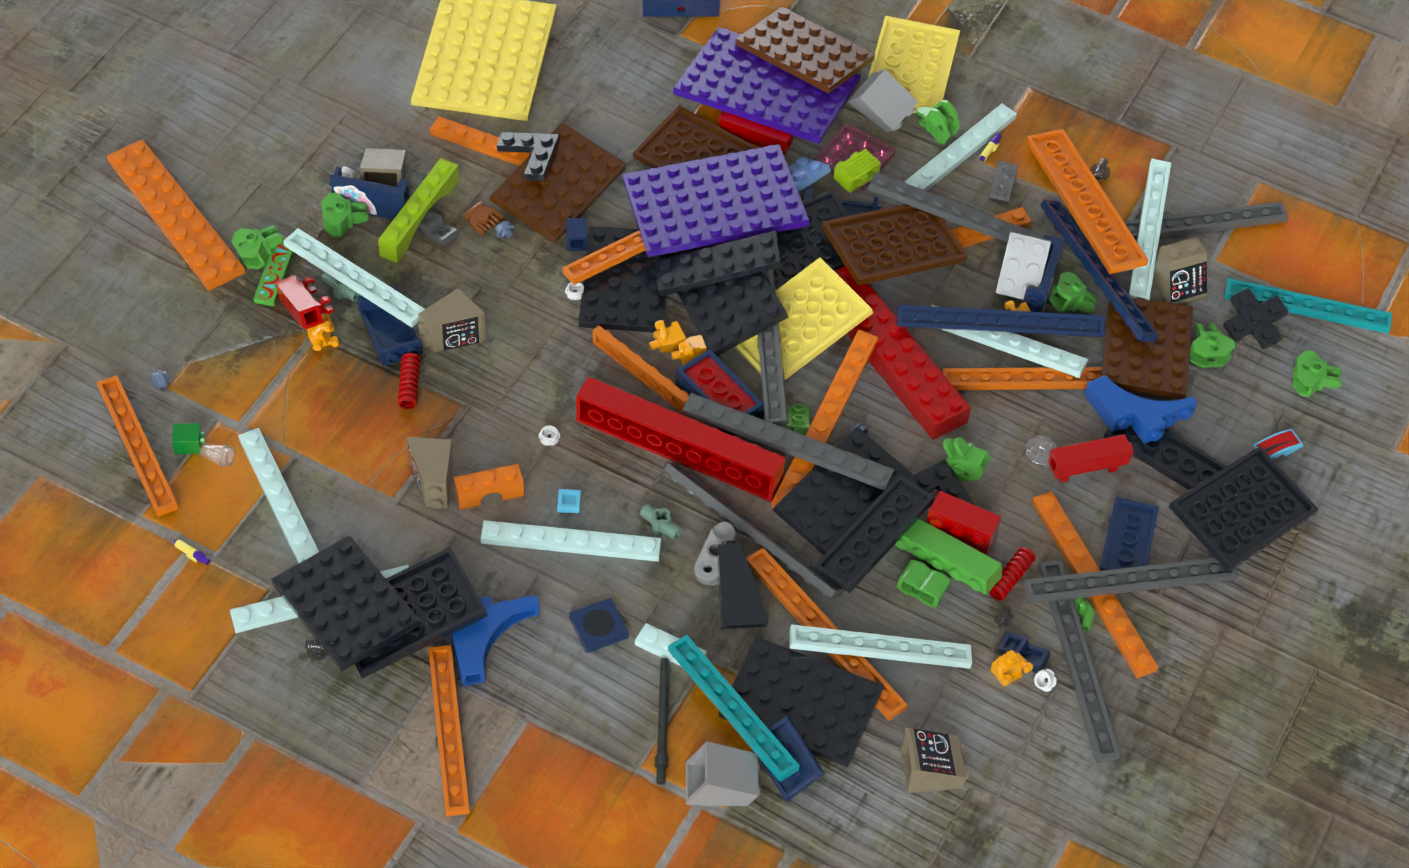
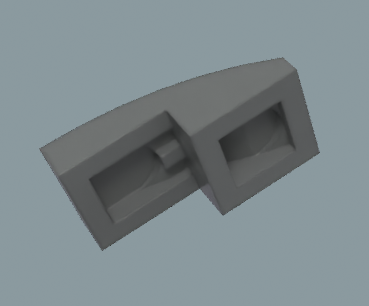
M428 210L418 226L427 236L442 246H446L459 236L456 228L444 223L442 216L431 210Z

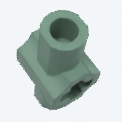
M323 273L322 281L333 287V293L336 298H349L356 302L357 297L361 296L328 273Z
M647 503L641 509L640 515L651 523L652 532L655 535H668L673 540H676L681 535L683 528L671 520V512L667 508H654Z

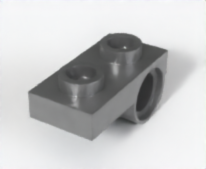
M998 161L989 200L1009 204L1018 165Z

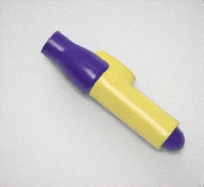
M996 133L980 154L981 161H986L989 155L995 152L1000 145L999 140L1002 137L1000 133Z
M180 539L174 540L175 547L186 553V557L192 561L202 562L205 565L211 562V559L200 550L193 548Z

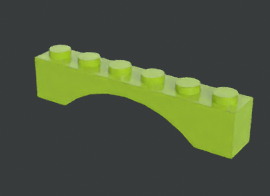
M442 158L438 160L378 239L379 256L395 263L400 261L408 250L411 240L428 210L440 198L449 195L459 182L457 164Z

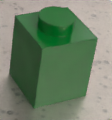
M200 423L173 424L172 445L174 454H201L202 445L206 444V434L201 431Z

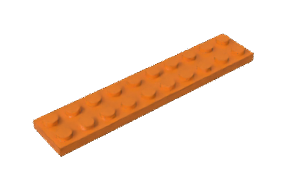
M1064 129L1027 136V145L1108 273L1114 274L1147 266L1148 258Z
M143 139L107 155L110 165L208 291L245 273L243 265Z

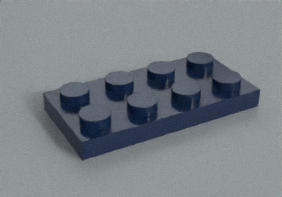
M1116 496L1100 571L1147 566L1159 507Z

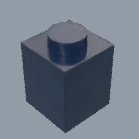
M566 218L567 251H587V218Z

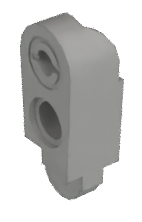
M721 522L711 529L695 563L696 580L704 585L714 586L719 584L717 556L712 555L711 552L716 550L718 544H722L723 541L735 540L736 533H734V528L730 523ZM706 568L712 569L710 573L704 572Z

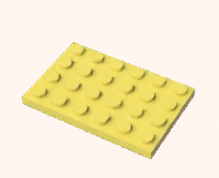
M885 16L869 76L874 72L886 69L918 101L914 106V113H917V109L921 106L933 108L944 99L960 30Z
M818 258L776 290V296L789 318L779 323L785 380L873 314L872 308L821 258ZM757 334L735 346V349L761 375Z

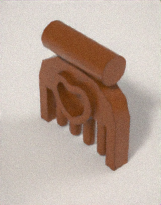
M478 202L462 214L466 221L469 220L471 228L482 237L485 235V232H488L486 227L492 229L489 223L493 226L496 225L493 220L497 223L500 220L504 221L502 214L494 208L484 207L482 202Z

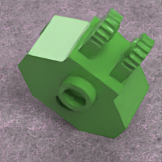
M942 99L933 108L921 106L916 111L917 115L922 117L919 120L920 126L925 127L927 132L931 133L938 143L945 144L950 136H954L960 129L957 111L947 100Z
M337 192L328 193L321 201L324 231L333 238L342 237L349 228H353V224L364 223L369 220V215L366 212L368 207L364 202L350 203V199L343 198Z
M273 225L265 227L260 231L257 228L254 230L241 228L234 233L232 244L247 268L260 269L266 265L268 255L272 253L270 249L281 243L283 238Z
M1071 272L1061 273L1058 278V284L1053 285L1049 301L1054 309L1062 313L1068 311L1075 312L1077 309L1088 314L1093 313L1096 308L1097 297L1086 291L1087 286L1082 284L1076 274Z
M1202 323L1196 324L1197 339L1192 342L1190 348V362L1201 368L1223 367L1232 358L1231 352L1235 349L1234 340L1221 334V331H1217L1215 323H1209L1208 331H1204Z
M1306 350L1297 357V365L1293 368L1292 387L1300 396L1310 397L1317 390L1322 391L1323 387L1339 388L1341 386L1342 380L1339 379V376L1342 374L1341 368L1327 365V361H1323L1315 351Z
M957 437L954 439V442L952 438L943 440V448L948 454L946 461L959 481L979 480L985 471L983 468L987 466L991 459L988 452L975 447L972 443L967 444L963 437Z

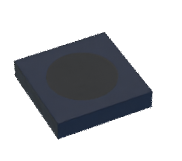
M611 598L569 612V619L586 653L629 638V633Z

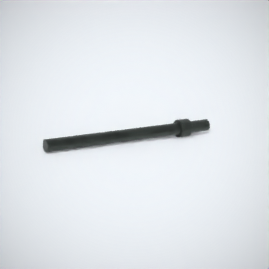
M663 658L660 661L658 745L654 766L657 768L656 783L659 785L666 783V768L669 767L667 728L670 660L667 658Z

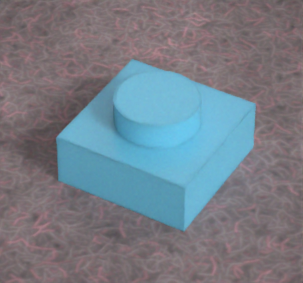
M559 489L557 512L580 513L581 490Z

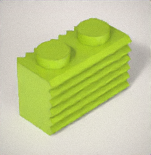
M867 149L859 153L855 152L845 162L840 161L836 164L834 179L851 193L858 187H861V185L863 186L864 183L866 184L872 180L875 172L880 173L881 162L877 158L875 159V156H872Z

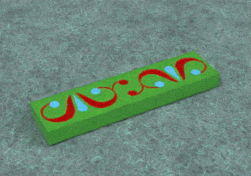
M282 236L281 243L272 248V253L269 255L253 298L254 303L275 307L278 299L275 282L285 279L294 254L292 250L284 245V240L287 237Z

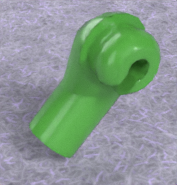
M1078 598L1074 603L1077 613L1082 618V630L1090 631L1095 611L1085 599Z

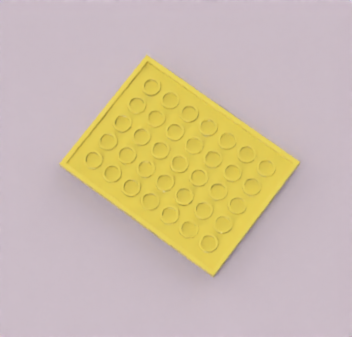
M440 0L412 94L411 105L528 121L557 5L527 0Z

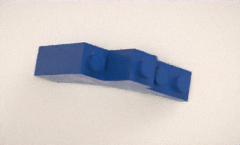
M1106 375L1088 382L1085 391V397L1111 432L1119 429L1124 430L1131 425L1144 444L1159 440L1163 436L1165 427H1170L1180 420L1191 418L1197 405V401L1193 396L1175 401H1156L1141 398L1121 389Z
M537 595L531 597L524 596L510 601L503 600L492 604L491 597H478L488 616L451 634L462 687L485 682V662L491 647L514 624L539 615Z

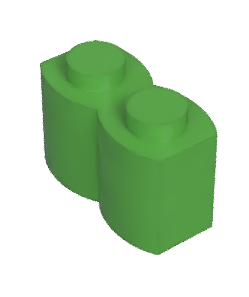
M911 560L901 574L897 588L909 596L916 597L924 604L937 608L949 589L951 580L943 572L931 570L924 562Z

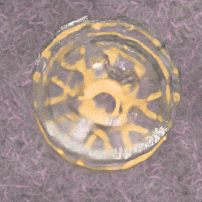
M1038 435L1037 438L1032 437L1026 446L1025 459L1032 467L1037 469L1049 468L1048 459L1050 451L1057 448V446L1050 437Z

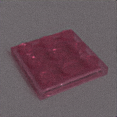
M845 123L814 160L829 164L830 173L834 175V168L840 161L845 162L853 153H859L867 149L872 156H875V159L877 158L881 162V172L895 155L896 149ZM871 180L858 188L864 191L870 185Z

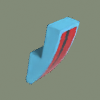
M1291 428L1273 434L1253 444V447L1255 449L1260 446L1274 460L1282 454L1284 457L1302 448L1303 444Z

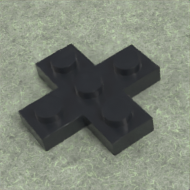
M1249 288L1231 296L1230 301L1239 315L1225 321L1223 326L1234 342L1251 333L1262 350L1281 341L1282 337L1273 325V322L1287 316L1289 312L1278 296L1259 304Z

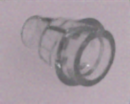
M203 444L200 449V455L224 467L232 464L235 451L229 445Z

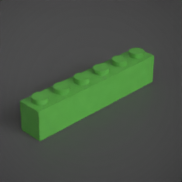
M918 519L895 544L899 549L906 550L917 559L924 560L933 565L935 569L942 570L951 575L955 580L961 581L969 585L973 590L985 595L1002 578V564L921 519Z

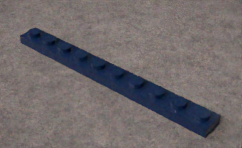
M1044 200L1040 206L1045 212L1046 217L1055 225V229L1060 232L1064 241L1074 251V255L1083 263L1084 268L1094 278V282L1100 286L1105 297L1114 305V309L1122 316L1125 324L1131 328L1134 336L1142 342H1155L1159 337L1158 333L1114 274L1108 273L1087 238L1059 201Z
M897 305L896 327L1104 337L1105 316Z

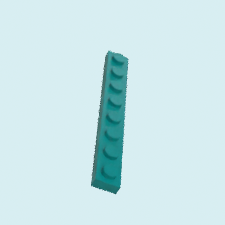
M1228 278L1224 299L1230 300L1231 296L1249 288L1259 304L1278 296L1289 313L1387 334L1391 329L1392 313L1231 278Z
M688 635L668 645L670 654L780 782L799 771L800 765Z

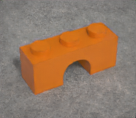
M519 464L453 477L454 493L459 510L480 506L481 499L490 493H500L502 501L524 496V481Z

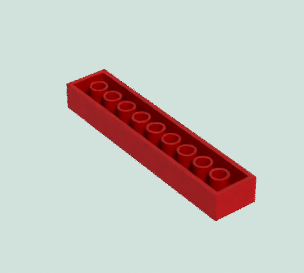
M846 266L835 270L834 272L873 311L872 315L850 330L847 335L853 341L858 330L878 337V342L868 361L930 438L935 440L967 424L971 407L906 328L896 327V316L868 283L857 286Z
M588 377L576 395V421L671 461H679L690 469L772 502L783 481L786 458L778 453H772L756 444L743 441L737 436L726 434L717 428L709 427L698 420H692L678 412L663 408L659 404L646 401L640 396H634L620 388L607 385L598 379L595 380Z

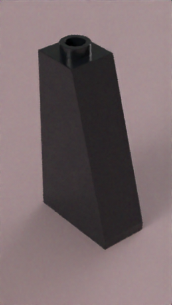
M732 540L723 541L722 544L717 546L721 629L767 627L768 617L741 543L735 544V541Z

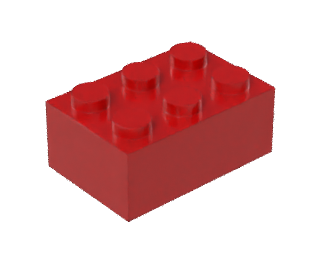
M939 491L929 510L927 523L988 556L996 541L1001 516Z

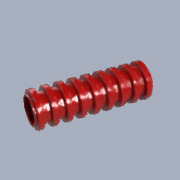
M406 353L401 357L398 405L403 409H413L417 405L421 359L417 354Z
M1026 547L1018 549L1003 568L1002 578L989 592L994 599L1003 601L1035 561L1034 553Z

